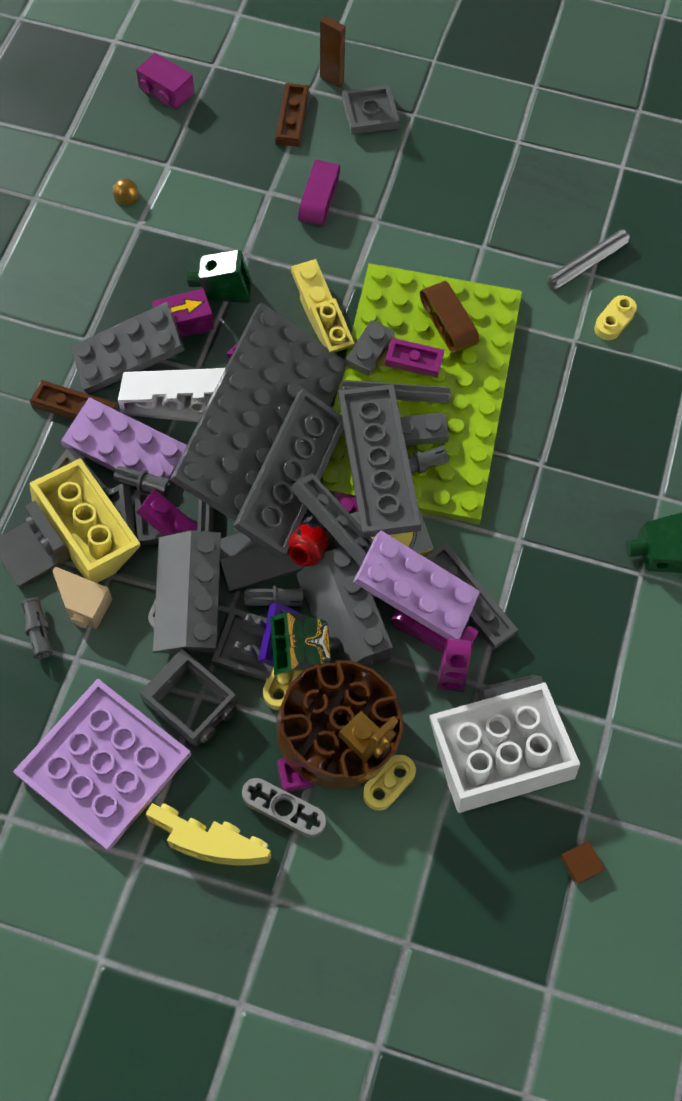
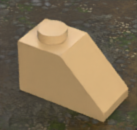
M55 567L53 574L71 622L82 628L90 626L97 629L113 600L109 588Z

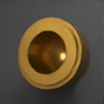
M127 178L118 180L113 187L114 200L124 206L134 204L139 198L137 185Z

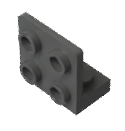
M36 501L25 506L29 515L25 519V523L0 536V560L19 588L70 559L64 543Z

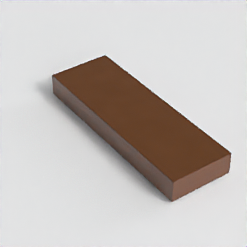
M324 16L320 21V77L340 87L344 83L346 26Z
M285 83L275 144L300 147L309 97V85Z
M44 380L40 381L30 400L31 407L75 420L89 397L116 411L118 409L117 403Z

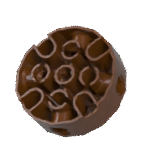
M336 660V663L316 664L306 668L288 686L276 718L277 743L287 764L304 780L326 789H353L375 778L395 754L404 730L403 715L401 716V709L396 701L397 696L392 686L373 669L353 661ZM361 711L379 729L394 716L398 720L393 729L396 735L389 742L388 748L378 758L372 755L364 762L338 737L339 732Z

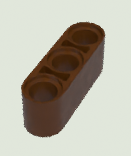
M447 281L420 290L421 303L450 352L456 353L479 343V334L474 323Z

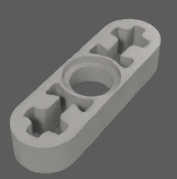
M260 778L250 779L244 784L242 788L243 801L249 808L307 838L319 837L324 832L326 817L319 808ZM258 787H261L262 795L269 799L271 793L276 794L270 801L269 809L265 808L267 805L266 800L257 797L255 801L251 800L249 790L255 791ZM281 800H287L293 805L292 812L287 816H280L275 811V805ZM301 807L303 808L301 815L307 819H311L313 815L317 816V823L320 826H313L309 830L306 828L305 820L298 817L297 823L292 821L298 814V808Z

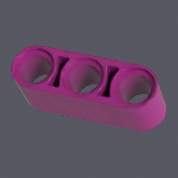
M315 159L300 203L298 221L324 226L338 184L340 164Z

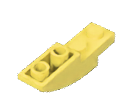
M314 259L291 266V273L300 292V301L322 345L327 347L329 352H337L353 347L355 345L336 298L333 299L317 260Z
M152 803L146 812L149 822L171 833L167 839L170 848L185 855L226 865H258L269 863L271 859V851L267 849L268 844L254 836L248 839L240 835V829L224 821L221 825L214 821L209 831L206 832L204 824L192 818L188 822L178 817L179 812L166 804H162L159 807Z

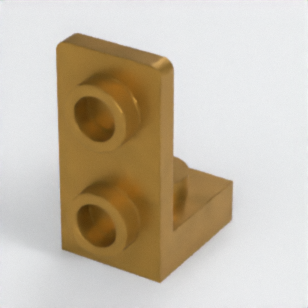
M361 711L339 732L338 737L366 762L372 755L378 758L388 748L389 742L396 735L393 729L398 720L393 716L379 729Z

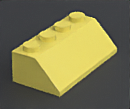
M81 458L29 483L32 502L36 501L64 543L69 557L83 578L99 583L116 574L140 547V542Z

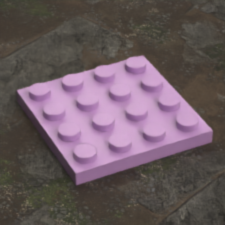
M97 679L19 764L13 773L109 852L191 756V751L101 680Z

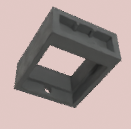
M183 649L139 692L143 703L195 748L201 742L207 743L215 734V727L222 720H229L237 709L236 694ZM188 672L223 701L195 732L160 703L164 696Z

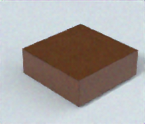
M590 841L560 856L575 885L605 870Z

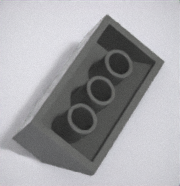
M190 530L159 537L153 653L177 654L183 649L189 655L213 656L217 645L221 532Z
M343 547L324 552L323 557L316 565L311 567L305 566L296 573V577L303 590L311 616L325 620L328 623L329 636H337L340 640V649L336 654H330V663H336V660L353 661L363 666L371 667L391 660L393 646L372 594L353 583L360 569L357 562Z

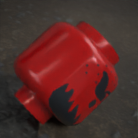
M312 523L300 525L288 540L290 546L288 555L293 562L300 566L311 567L316 565L323 557L324 552L329 548L328 535L322 528Z

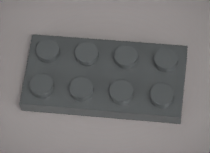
M167 302L70 346L82 388L88 395L121 380L123 372H139L185 351L172 309Z

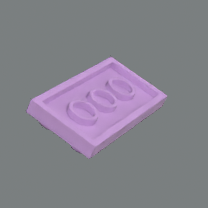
M90 397L61 440L62 446L74 449L78 454L114 472L117 466H122L139 472L145 469L150 474L168 479L171 478L187 446Z
M383 531L376 534L353 583L446 639H460L480 593L479 590Z

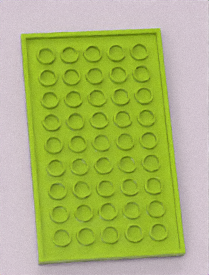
M369 263L351 333L354 343L356 344L369 322L373 320L395 330L394 338L445 350L438 378L385 366L388 346L370 376L346 366L338 390H342L344 380L449 387L451 390L449 403L397 400L400 417L445 413L449 434L448 442L406 446L408 457L412 456L413 452L416 451L422 453L444 446L446 450L443 453L447 451L449 458L447 464L428 468L425 470V473H411L416 499L422 514L480 525L522 291ZM443 281H447L479 334L478 344L456 353L450 352L420 300V290ZM353 347L348 348L346 358L353 349ZM337 391L333 410L341 415ZM343 429L320 482L333 496L335 492L355 497Z

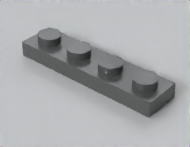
M313 473L297 480L290 489L298 497L299 501L313 513L319 523L333 535L338 544L352 556L358 566L361 567L373 539L371 537L362 538L360 524Z
M446 542L424 556L480 591L469 620L493 650L517 634V627Z

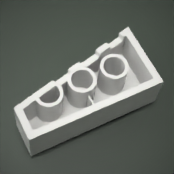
M225 368L123 372L118 397L120 411L130 416L199 422Z

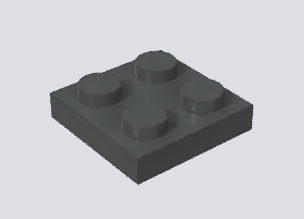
M390 85L342 91V100L351 135L399 128L400 121Z

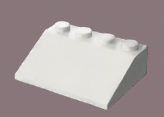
M546 682L429 715L447 784L458 813L576 778L580 762Z

